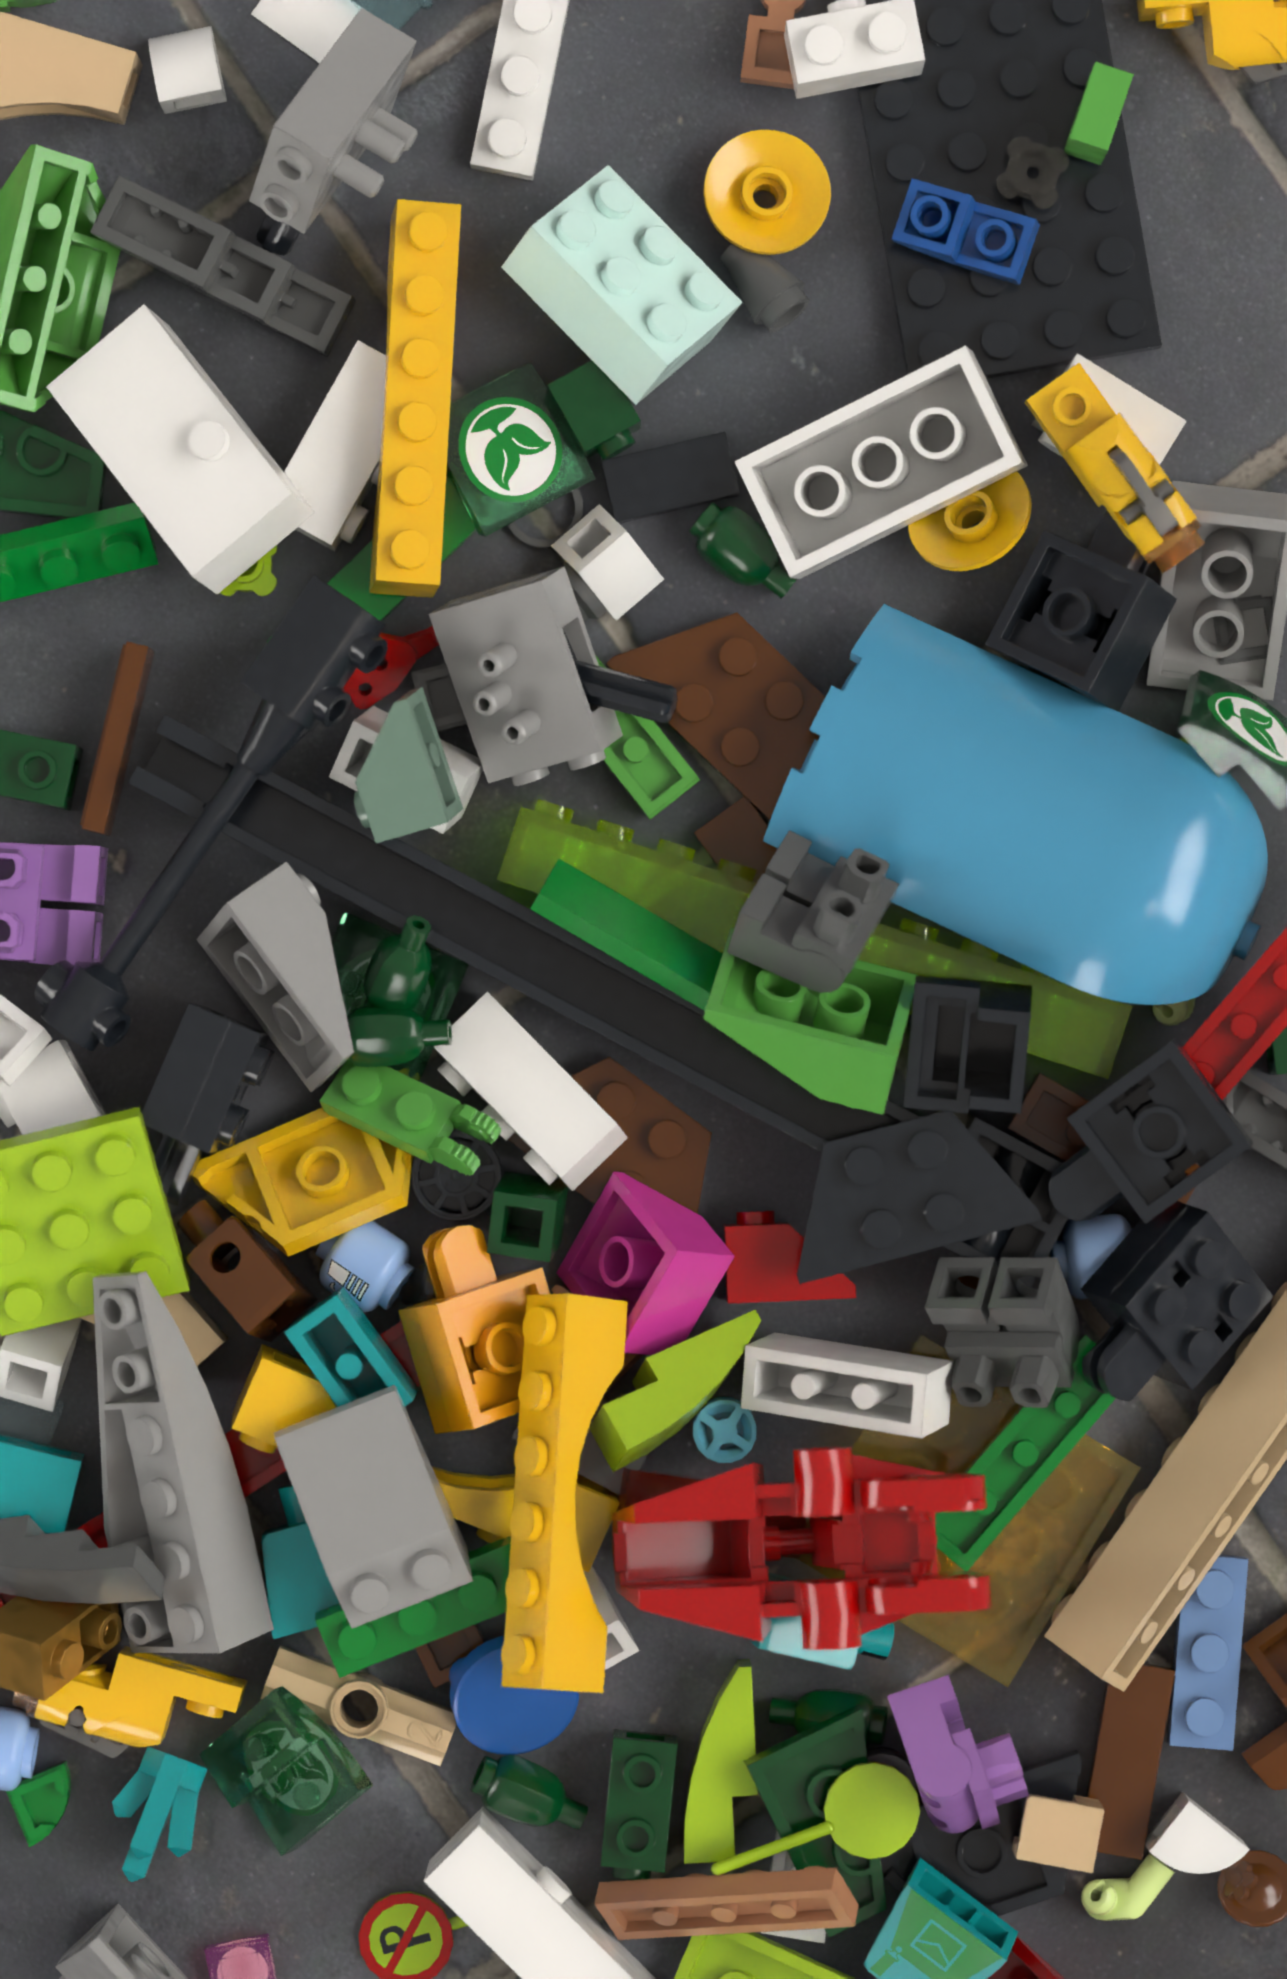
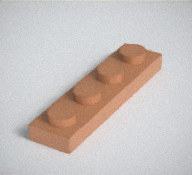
M809 1866L803 1870L773 1872L748 1870L740 1874L724 1875L693 1873L685 1877L599 1882L594 1902L618 1940L855 1927L859 1906L837 1868Z

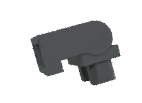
M789 830L768 864L765 874H762L742 907L727 953L810 990L830 993L838 990L847 974L851 973L892 902L899 883L886 878L890 865L884 859L860 848H854L848 859L840 856L836 865L833 866L809 853L812 841Z
M939 1257L925 1310L932 1324H944L948 1333L944 1348L949 1359L954 1361L952 1388L962 1406L985 1407L991 1402L995 1387H1010L1009 1389L1016 1403L1021 1404L1025 1408H1047L1056 1387L1071 1388L1075 1374L1072 1365L1078 1356L1080 1324L1057 1258L1002 1257L998 1268L994 1257ZM974 1276L980 1279L977 1289H972L961 1283L958 1278ZM1025 1276L1041 1278L1039 1289L1027 1287L1019 1278Z

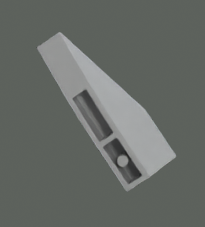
M147 1272L101 1274L93 1277L103 1513L108 1548L138 1544L165 1577L161 1600L121 1603L124 1627L128 1634L131 1653H222L274 1630L248 1508L229 1444L207 1387L184 1338Z

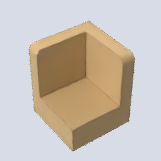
M1034 1794L1028 1795L1025 1801L1019 1837H1014L1012 1851L1015 1858L1093 1873L1105 1810L1099 1799L1073 1795L1072 1801H1066Z

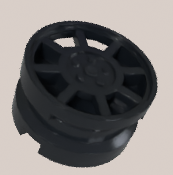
M453 1130L448 1138L468 1147L481 1160V1164L475 1173L471 1176L465 1175L434 1160L430 1164L415 1157L411 1179L416 1197L423 1207L437 1217L459 1221L479 1215L492 1204L494 1190L503 1175L500 1158L489 1142L486 1143L459 1130Z

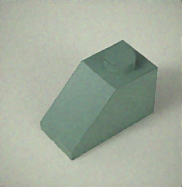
M423 687L410 690L393 703L355 781L358 791L354 794V804L358 818L365 828H371L376 843L448 823L463 810Z

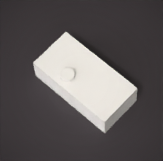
M144 304L46 386L190 575L215 594L220 593L315 513L172 328Z
M967 346L735 461L738 471L790 578L801 579L1028 466L973 351Z
M484 1807L429 1860L424 1882L521 1979H656L572 1895L566 1884L552 1870L543 1866Z

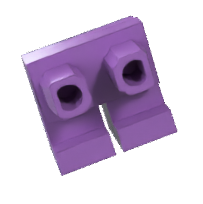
M0 842V960L54 965L63 960L69 961L73 965L77 961L100 962L103 913L40 908V902L49 901L104 906L108 848L93 845Z
M949 1675L887 1696L927 1816L939 1830L951 1834L964 1832L973 1827L978 1819L982 1829L1000 1824L996 1807L1029 1795L1023 1778L1022 1767L1010 1734L1007 1733L975 1744L970 1728L965 1729Z

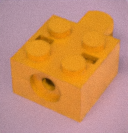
M464 1225L440 1229L431 1234L422 1247L436 1298L398 1310L435 1434L476 1429L519 1413L518 1389L522 1376L524 1345L522 1326L526 1314L527 1295L550 1294L542 1267L496 1276L490 1253H487V1243L480 1228Z

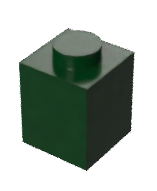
M592 360L547 385L552 401L585 460L598 453L602 461L622 453L636 443L632 434L641 429L639 416L623 391Z
M506 1171L493 1193L487 1253L551 1262L562 1242L568 1186L560 1179H556L548 1185L540 1176Z

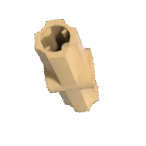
M282 1645L279 1647L260 1698L334 1726L339 1732L348 1737L366 1738L438 1766L442 1764L456 1727V1721L450 1708L386 1685L372 1674L351 1673L339 1678L333 1664ZM355 1690L367 1691L376 1699L378 1713L366 1721L352 1719L344 1710L343 1698L345 1695Z

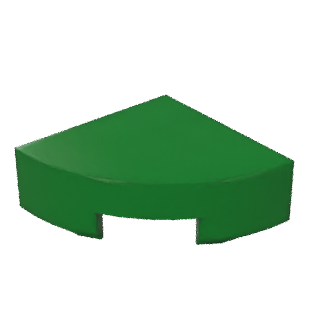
M67 1761L33 1774L31 1779L23 1778L17 1788L12 1791H6L29 1847L48 1836L66 1811L71 1793V1777Z

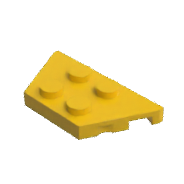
M414 1069L402 1073L419 1081ZM320 1108L199 1160L192 1178L198 1187L289 1257L406 1207L413 1155L328 1115L323 1108Z

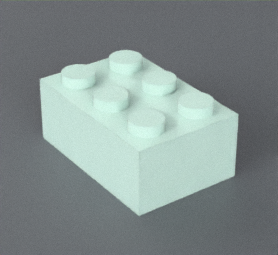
M609 165L534 223L501 267L635 405L709 344L743 303Z

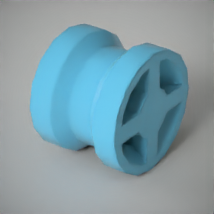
M718 1396L709 1400L695 1415L693 1420V1438L698 1450L706 1458L717 1463H732L742 1459L751 1451L756 1440V1423L751 1410L741 1408V1401L733 1397Z

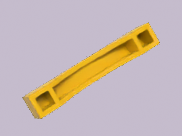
M397 199L391 215L387 275L385 391L369 593L433 598L440 586L461 204Z
M569 1293L527 1295L526 1314L522 1326L524 1345L522 1376L518 1389L520 1406L517 1446L514 1452L516 1468L513 1511L510 1517L509 1576L505 1587L507 1607L505 1638L501 1651L503 1664L501 1687L604 1693L608 1627L593 1601L581 1564L576 1535L575 1490L580 1455L591 1419L606 1389L624 1366L628 1301Z
M262 1344L232 1412V1429L241 1432L239 1439L245 1444L263 1452L274 1453L276 1447H278L274 1439V1432L338 1406L305 1361ZM432 1466L455 1519L477 1527L476 1534L488 1543L511 1536L510 1517L513 1511L515 1474L495 1476L464 1474ZM578 1474L575 1490L576 1535L583 1571L589 1573L612 1522V1513L616 1512L619 1506V1499L616 1493Z

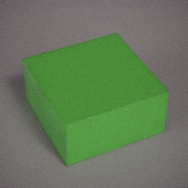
M1095 61L1087 79L1063 153L1098 165L1102 164L1109 150L1134 74Z

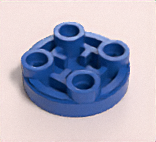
M505 1635L481 1644L466 1657L460 1658L453 1663L449 1670V1680L451 1683L449 1696L456 1724L469 1742L490 1753L516 1755L539 1749L558 1737L569 1725L576 1712L579 1692L501 1687L503 1668L501 1651Z

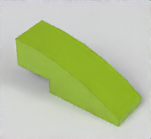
M756 1309L647 1357L632 1380L636 1390L602 1405L589 1430L613 1472L653 1451L680 1431L708 1403L730 1374L745 1351V1345L749 1344L758 1328L761 1318Z
M737 1659L717 1693L700 1734L690 1769L684 1809V1864L719 1862L735 1856L732 1797L758 1796V1790L744 1763V1760L756 1755L750 1659Z

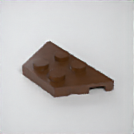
M737 612L613 656L606 663L609 669L672 685L676 688L678 696L677 706L671 720L666 723L770 821L791 768L801 769L814 739L817 740L818 735L810 732L809 729L825 696Z
M611 1057L572 1075L571 1077L619 1125L628 1137L574 1190L595 1205L613 1172H622L698 1214L712 1132ZM516 1133L508 1139L526 1154L531 1150Z

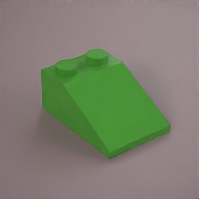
M731 928L703 1019L819 1099L883 1115L914 998L915 979L919 975L857 960L851 973L847 974L838 990L830 993H820L727 953L734 929Z

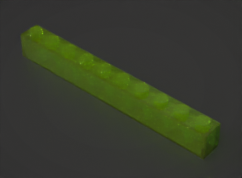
M541 799L537 800L535 810L520 807L497 880L539 893L559 858L723 953L730 929H735L739 913L757 884L753 882L756 869L720 858L717 870L692 862L696 852L695 849L661 838L656 850L632 843L635 833L633 829L599 818L596 829L592 830L571 823L575 810ZM902 918L899 929L879 923L858 959L919 976L1032 986L1027 1053L1109 1079L1132 1009L1131 1005L1098 997L1058 982L1056 979L1022 964L1021 969L997 962L998 952L973 940L963 937L960 949L936 942L939 929L906 918ZM913 1002L910 1010V1015H912Z

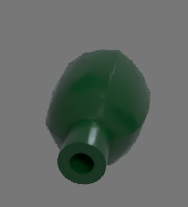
M711 502L688 531L698 539L696 548L701 558L719 573L737 584L753 586L762 583L782 599L797 580L796 578H790L788 572L778 564V551L768 532L737 507L727 506L721 509L714 502Z
M410 916L407 918L401 934L389 936L380 942L371 957L364 977L363 988L367 998L366 1006L390 1009L409 1008L411 1010L417 1006L429 980L432 966L430 950L425 943L431 930V925L426 919L420 916Z
M364 1006L355 1008L347 1016L354 1050L349 1060L356 1066L380 1067L402 1064L417 1058L426 1046L452 1044V1025L450 1019L425 1021L416 1011L409 1008L390 1009Z
M815 1689L805 1693L798 1701L773 1697L770 1705L769 1723L794 1726L799 1734L860 1704L864 1713L866 1730L864 1735L867 1748L870 1743L883 1745L887 1727L888 1707L875 1705V1702L868 1695L861 1692L841 1689Z
M509 1754L497 1760L484 1756L471 1784L470 1791L482 1796V1802L487 1809L514 1822L528 1826L542 1827L558 1821L579 1830L588 1812V1806L565 1797L566 1792L563 1783L555 1774L517 1755Z

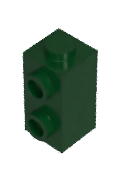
M0 729V797L71 811L83 749L74 744Z
M614 1729L601 1866L613 1867L612 1876L616 1878L643 1880L651 1878V1871L665 1873L678 1746L677 1735Z

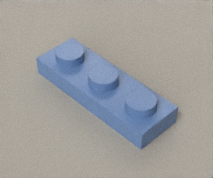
M1219 1555L1177 1615L1173 1659L1175 1676L1170 1699L1167 1734L1169 1746L1233 1751L1249 1560L1246 1557Z

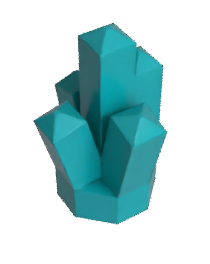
M147 1747L138 1771L112 1801L116 1817L132 1818L148 1798L122 1867V1871L130 1882L146 1877L170 1814L171 1820L167 1848L177 1857H181L192 1850L198 1796L208 1771L207 1768Z

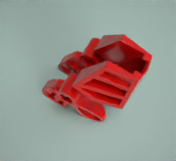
M852 1447L801 1448L793 1450L794 1481L764 1483V1465L751 1463L635 1503L612 1513V1553L616 1592L639 1610L762 1642L772 1629L771 1617L801 1616L803 1649H849L861 1646V1635L914 1613L968 1612L992 1608L990 1575L971 1571L941 1572V1564L939 1563L937 1553L936 1512L987 1509L985 1475L945 1474V1472H936L852 1454ZM791 1515V1517H810V1528L779 1530L777 1525H766V1516ZM811 1554L812 1565L845 1570V1578L769 1581V1567L765 1566V1562L779 1561L780 1557L785 1555Z

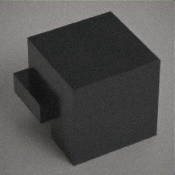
M916 976L903 1107L967 1114L969 1109L1021 1114L1031 1018L1032 986L936 976Z

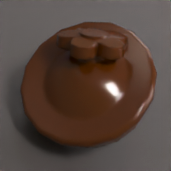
M1249 1850L1239 1861L1221 1870L1217 1881L1218 1898L1224 1910L1237 1922L1251 1927H1269L1282 1921L1287 1916V1864L1277 1855L1263 1850Z

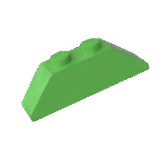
M37 144L29 146L0 190V404L33 413L45 405V401L53 397L46 386L99 342L120 255V249L90 233L106 201L96 182L98 176L93 163Z

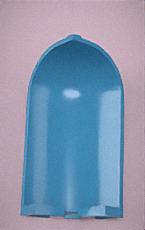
M883 604L850 653L849 660L857 664L847 677L841 690L831 686L809 729L810 732L819 735L820 738L818 741L814 739L801 769L791 768L770 819L763 842L779 848L790 830L812 841L809 853L833 866L836 865L840 856L848 859L854 848L865 850L886 860L890 865L886 878L899 883L892 903L1066 985L1114 1001L1142 1005H1164L1188 1001L1199 997L1213 988L1235 956L1244 961L1246 960L1261 928L1260 925L1251 920L1265 887L1268 871V852L1266 838L1258 814L1247 794L1227 770L1201 750Z

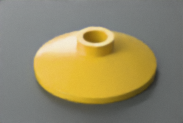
M755 130L736 136L723 145L715 154L706 172L703 194L708 216L717 231L726 240L751 253L775 255L799 248L818 232L829 210L831 185L822 160L805 142L791 134L777 130ZM758 191H768L775 197L776 204L771 208H761L755 203L753 195Z
M1016 471L908 525L911 542L924 560L940 569L968 571L984 567L1008 553L1024 534L1032 509L1030 491L1022 476Z

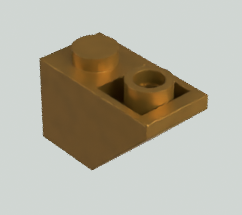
M20 1596L14 1597L0 1608V1687L42 1701L47 1700L121 1642L122 1621L119 1615L118 1603L53 1602Z

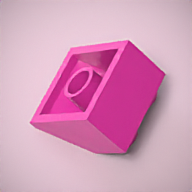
M613 1172L556 1273L573 1294L628 1301L625 1353L654 1355L687 1339L735 1256L702 1216L625 1173Z

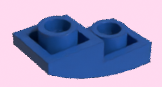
M912 178L891 239L895 243L945 262L1020 285L1040 224L1035 218L976 202L972 195Z

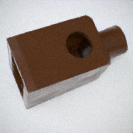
M202 1200L195 1204L179 1219L177 1226L196 1246L185 1258L186 1262L247 1334L272 1342L318 1300L262 1237L241 1219L231 1216L224 1221L207 1200ZM239 1251L241 1257L239 1264L230 1272L229 1261Z

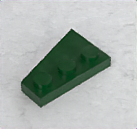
M0 410V512L68 519L102 510L107 466L97 453Z
M860 1704L744 1760L780 1838L825 1822L823 1807L830 1786L839 1774L852 1766L868 1763L864 1735L866 1731L864 1713ZM831 1834L787 1850L796 1870H803L809 1866L837 1868L859 1904L855 1925L887 1909L881 1857L867 1859L851 1855L835 1843ZM850 1927L824 1929L830 1938Z

